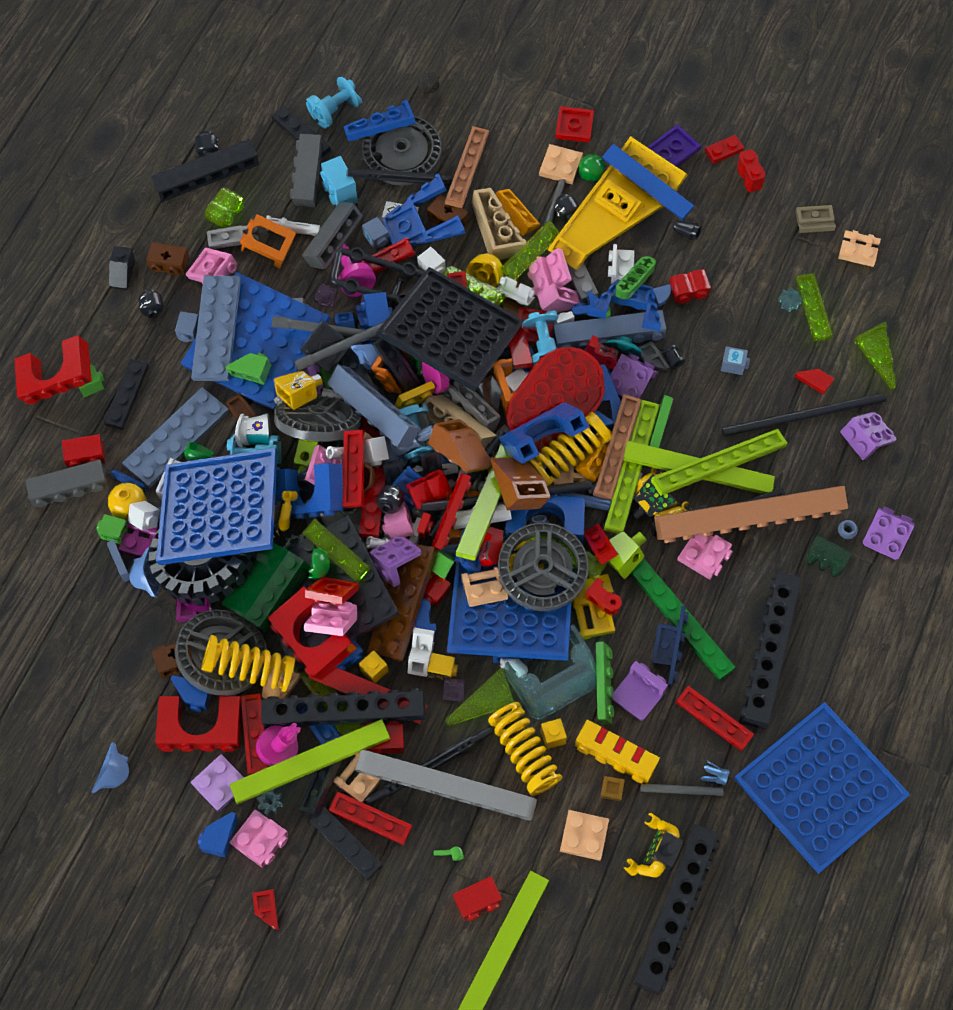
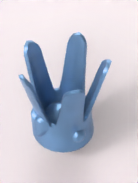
M707 760L708 763L716 768L705 765L704 769L718 777L703 776L701 778L702 781L725 785L727 779L733 780V778L728 777V769H722Z

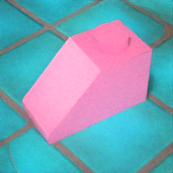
M553 283L537 294L540 307L547 312L555 310L557 313L569 311L572 307H575L574 304L580 303L577 291Z
M404 500L398 512L394 514L386 513L384 516L385 524L382 527L385 535H389L391 540L398 536L407 537L414 534L411 513Z

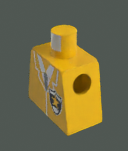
M297 371L274 378L276 394L292 410L317 397L316 387L323 384L319 374L310 377L304 371Z

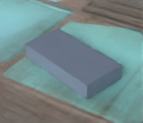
M114 540L107 542L124 582L129 581V573Z

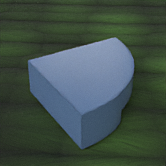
M670 284L653 289L658 307L664 305L668 300L671 292Z

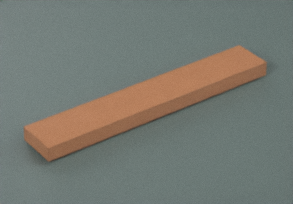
M472 127L445 204L458 208L463 207L489 136V130Z
M623 394L611 435L612 439L609 441L595 488L594 496L610 501L613 499L624 462L626 442L630 441L642 399Z

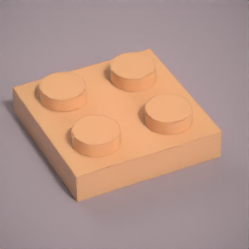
M549 144L539 176L557 181L563 180L565 183L573 185L583 153Z
M569 810L560 852L601 861L609 819Z

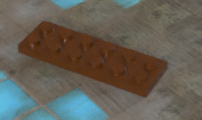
M414 544L421 549L422 554L397 567L400 584L395 587L388 584L387 589L400 614L373 630L366 653L370 654L372 651H375L380 657L403 662L438 549L435 547Z

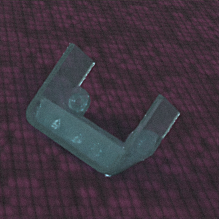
M574 624L570 626L569 638L574 644L571 650V659L575 664L541 683L534 674H525L518 678L510 663H505L506 677L530 715L535 719H543L597 688L595 661L589 647Z

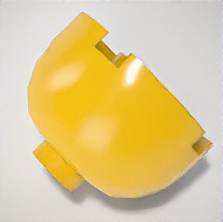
M488 253L479 254L473 258L466 268L470 282L473 283L474 281L478 284L477 288L485 291L495 289L503 276L501 261Z
M121 483L110 492L108 507L114 517L128 522L130 504L142 501L147 502V498L143 490L136 484Z

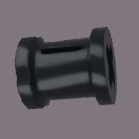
M671 345L662 352L663 356L668 359L671 369H677L685 363V359L680 356L676 345Z

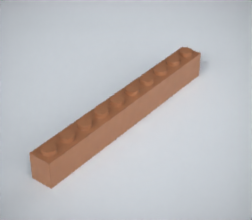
M837 486L656 516L654 519L658 540H664V543L675 542L676 537L683 536V540L695 538L694 534L701 533L702 537L711 536L713 531L718 530L722 534L732 532L731 528L736 527L739 530L750 529V525L757 524V527L769 526L768 522L775 521L776 524L787 523V519L794 518V521L805 520V516L812 515V518L823 517L825 512H830V515L841 514L843 509H848L845 486Z

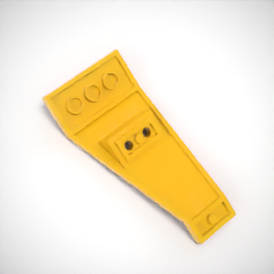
M631 136L621 149L675 191L678 190L688 176L687 173ZM610 165L557 235L548 251L552 253L557 248L562 249L566 263L578 271L587 256L664 206ZM610 194L614 195L612 199H608ZM623 204H628L626 209L622 208Z

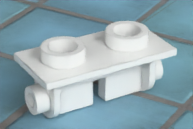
M507 276L501 277L499 282L501 285L495 290L501 293L502 296L510 297L522 305L528 306L535 298L533 297L535 294L533 288L522 283L519 284V288H516L517 281Z

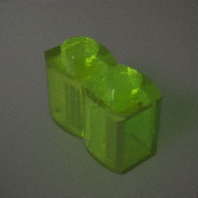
M223 187L204 212L206 220L221 228L230 225L234 219L233 216L243 209L244 202L242 196Z

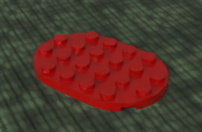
M561 347L546 353L535 364L509 400L506 413L509 431L518 428L564 402L582 410L585 417L590 412L594 413L599 407L605 392L604 373L598 361L588 352L574 347ZM556 432L537 440L534 444L538 453H541V449L544 446L549 447L552 440L557 441L559 435H566V433Z

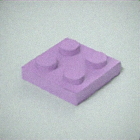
M221 754L195 777L191 784L219 813L234 799L229 784L244 777Z

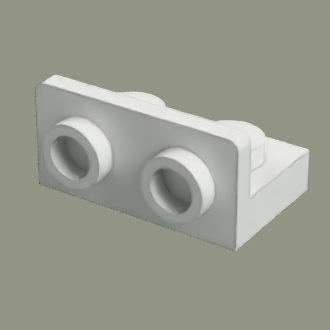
M613 244V251L609 250V261H612V266H608V277H611V284L617 279L621 280L634 266V250H617V244Z

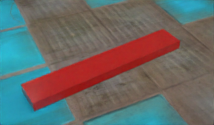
M337 667L322 680L315 676L313 678L308 677L346 694L349 692L368 694L369 691L388 693L390 690ZM402 701L399 708L404 709L408 707L409 702ZM382 702L379 707L386 709L389 703ZM415 720L413 722L420 724L422 720Z

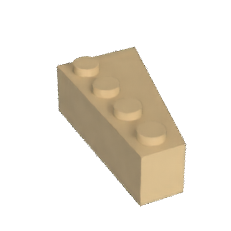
M491 188L474 190L471 203L488 254L494 255L499 260L525 256L528 243L525 239H522L520 231L511 222L509 214L503 210L502 204Z
M443 394L430 396L423 403L428 406L429 414L426 415V418L429 421L441 423L461 420L474 430L484 449L497 436Z

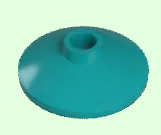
M621 336L620 340L606 341L608 347H613L619 352L627 354L630 352L634 355H641L642 353L639 347L631 343V338Z

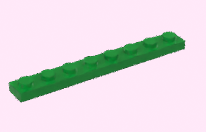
M643 558L630 575L670 623L678 627L681 607L684 605ZM689 612L687 624H683L682 631L685 632L684 639L720 681L734 671L736 667Z

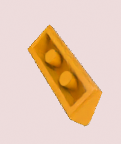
M510 189L496 192L495 195L501 202L503 210L509 214L511 222L518 228L522 236L540 227V223Z
M600 436L597 438L601 443V447L597 449L591 443L590 446L593 449V453L589 455L585 452V459L583 461L580 460L575 468L578 473L591 480V482H595L601 472L609 442L603 444Z

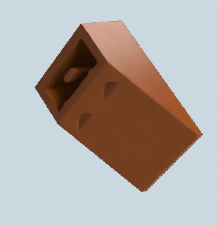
M459 419L435 423L428 444L436 452L442 453L450 462L456 463L467 473L493 468L487 452L470 426Z
M512 457L490 459L507 510L540 509L551 498L545 480L528 461L522 464Z

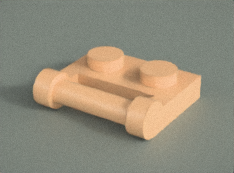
M494 567L493 570L473 574H461L469 607L508 599V594L505 592L499 579L498 567ZM493 577L496 578L495 581L470 585V582Z
M359 752L355 754V758L339 777L336 776L333 783L355 800L364 803L365 798L372 793L382 779L359 773L350 785L345 783L356 768Z

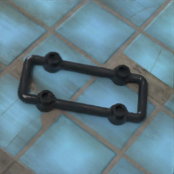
M355 247L352 250L339 248L335 252L330 278L335 286L343 288L344 292L348 295L355 294L356 292L362 294L382 293V291L359 285L353 278H349L346 281L338 279L342 255L348 256L352 263L365 261L400 271L404 278L421 277L424 271L416 269V266L411 262L401 265L367 255L359 247ZM386 293L387 301L394 302L396 306L407 295L401 293L396 296Z

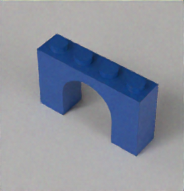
M564 402L499 437L506 454L523 464L539 455L534 443L542 437L556 432H565L574 436L589 428L582 410Z
M324 463L314 465V493L306 504L302 501L299 494L298 470H277L275 501H282L285 504L282 498L284 491H296L298 494L297 500L291 501L290 504L292 505L290 520H292V517H295V519H306V515H309V517H321V513H324V516L336 515L335 512L343 511L342 464Z
M554 495L550 496L551 498L540 509L510 510L512 520L506 521L505 541L515 531L526 526L527 521L532 516L548 513L558 517L563 523V527L574 534L583 545L585 498Z

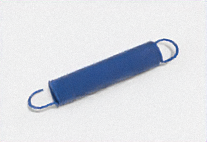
M112 470L110 474L111 477L123 483L136 484L141 489L145 487L143 482L117 470Z

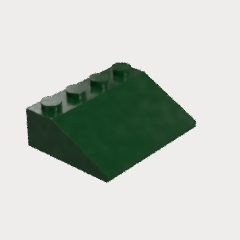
M273 543V549L258 551L256 560H251L254 565L251 574L242 573L246 581L240 587L234 584L232 587L234 592L222 602V605L266 633L270 631V625L272 624L268 617L294 595L309 573V569H311V566L303 559Z

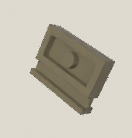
M832 205L796 208L799 233L835 231L836 224L834 223Z

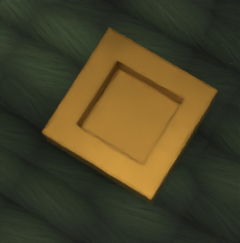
M604 776L600 798L621 802L624 780Z

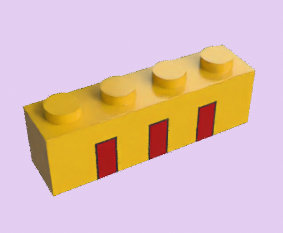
M586 720L575 741L578 751L586 755L589 753L595 756V759L602 764L608 763L614 766L613 768L619 773L631 775L632 779L638 783L644 782L648 784L660 757L589 720Z

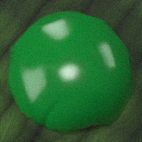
M587 154L579 162L578 174L586 181H597L604 173L605 163L598 155Z
M189 442L184 450V455L187 461L212 458L214 452L202 445Z
M313 549L308 578H323L327 575L330 568L329 556L322 549Z

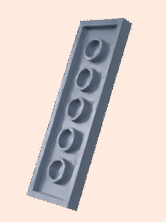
M204 275L191 376L193 381L230 380V374L225 368L232 362L241 285L240 276Z
M203 387L200 388L122 462L123 466L148 488H151L162 477L165 465L168 464L170 458L179 461L184 456V450L188 443H198L229 413V409Z

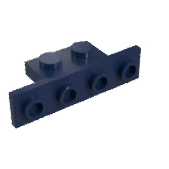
M686 606L681 607L678 627L658 624L652 664L671 667L668 687H672L673 682L677 683L679 671L675 670L676 662L680 663L682 651H678L679 644L684 643L685 632L682 631L683 624H687L689 612H685Z

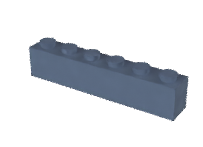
M657 311L660 316V331L642 328L645 312L606 317L605 319L598 318L554 324L553 336L556 348L574 347L585 350L592 335L598 337V342L606 347V341L620 340L621 336L631 338V343H641L647 340L658 341L665 338L666 334L663 311Z
M337 365L327 383L333 388L332 391L336 395L342 396L346 404L353 406L357 414L367 418V422L377 427L381 435L388 437L391 440V444L398 448H401V446L410 448L421 428L350 367Z

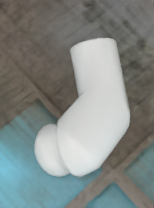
M501 658V668H513L520 679L527 676L528 668L520 659Z

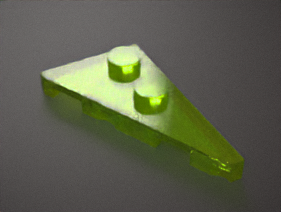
M883 322L856 336L854 341L892 390L896 387V378L892 368L893 360L891 349L889 348L890 342L886 333L887 325Z
M503 668L492 675L446 718L447 726L498 711L502 707L514 703Z

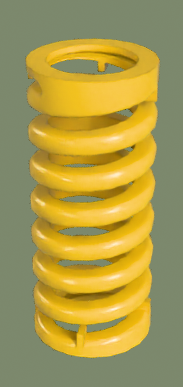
M590 412L585 419L588 426L591 425L597 433L594 435L590 427L582 432L599 449L601 443L597 438L598 436L601 437L600 440L603 444L609 442L612 437L602 420L595 413ZM581 432L574 436L567 433L566 435H559L557 441L552 440L549 447L544 446L538 456L528 461L545 480L547 486L551 485L555 479L546 473L541 461L549 468L555 478L559 479L561 477L560 472L553 465L549 455L557 462L563 472L567 473L569 471L568 466L560 457L557 449L573 467L577 465L575 458L568 451L565 443L571 447L581 461L585 459V455L576 445L573 437L579 441L589 455L593 453L592 447L584 439Z
M210 636L201 670L213 672L221 654L218 674L224 675L232 656L229 677H235L242 660L239 679L244 681L253 661L250 683L255 684L264 663L260 685L266 686L274 666L271 688L276 689L279 682V688H281L282 692H286L293 673L295 657L286 655L281 660L280 653H274L271 656L269 650H264L260 655L258 647H254L250 651L249 645L243 644L239 649V643L233 641L229 646L227 639L223 638L218 643L216 636ZM285 671L283 680H281L280 676Z
M514 702L492 714L488 722L492 727H495L494 731L497 736H500V743L506 746L505 752L511 755V762L517 764L516 771L522 774L521 780L524 783H528L527 790L530 796H535L561 781L562 775L555 774L557 766L553 764L530 776L533 771L548 764L552 758L550 755H546L531 765L525 766L527 762L545 753L546 747L539 746L525 756L519 757L523 752L538 745L541 739L536 736L519 747L513 748L517 743L528 739L535 733V728L530 727L515 737L508 739L511 734L524 729L530 724V720L524 718L511 725L508 729H503L507 724L518 720L525 713L521 704ZM512 709V711L500 717L504 712Z

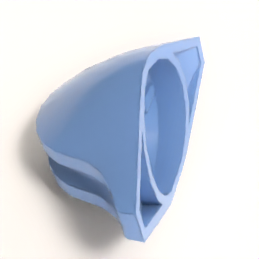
M372 344L351 346L359 358L360 365L362 364L366 369L372 370L371 367L379 356Z
M148 547L142 557L134 559L129 578L134 587L146 590L152 597H158L160 584L153 576L149 567L151 566L149 552L154 551L151 547Z
M113 742L109 747L91 793H95L103 788H116L128 777V757L119 754L116 744Z

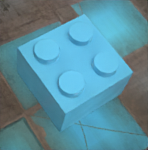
M338 156L321 163L322 186L325 192H329L332 205L337 206L339 202L358 203L356 183L353 177L346 176L348 168L342 157Z

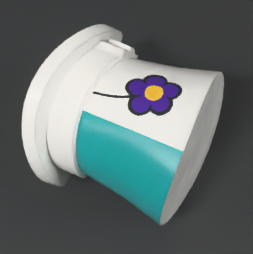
M240 414L235 430V438L239 448H246V446L256 444L269 445L271 437L269 414L252 418Z

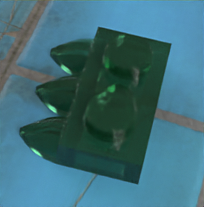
M817 535L808 551L807 563L811 565L820 559V571H824L832 565L831 575L836 577L843 572L852 552Z

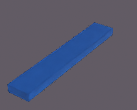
M615 144L602 156L604 161L682 221L694 209L692 203Z

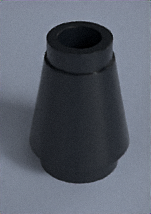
M677 220L673 230L690 240H697L701 232V226L698 223Z

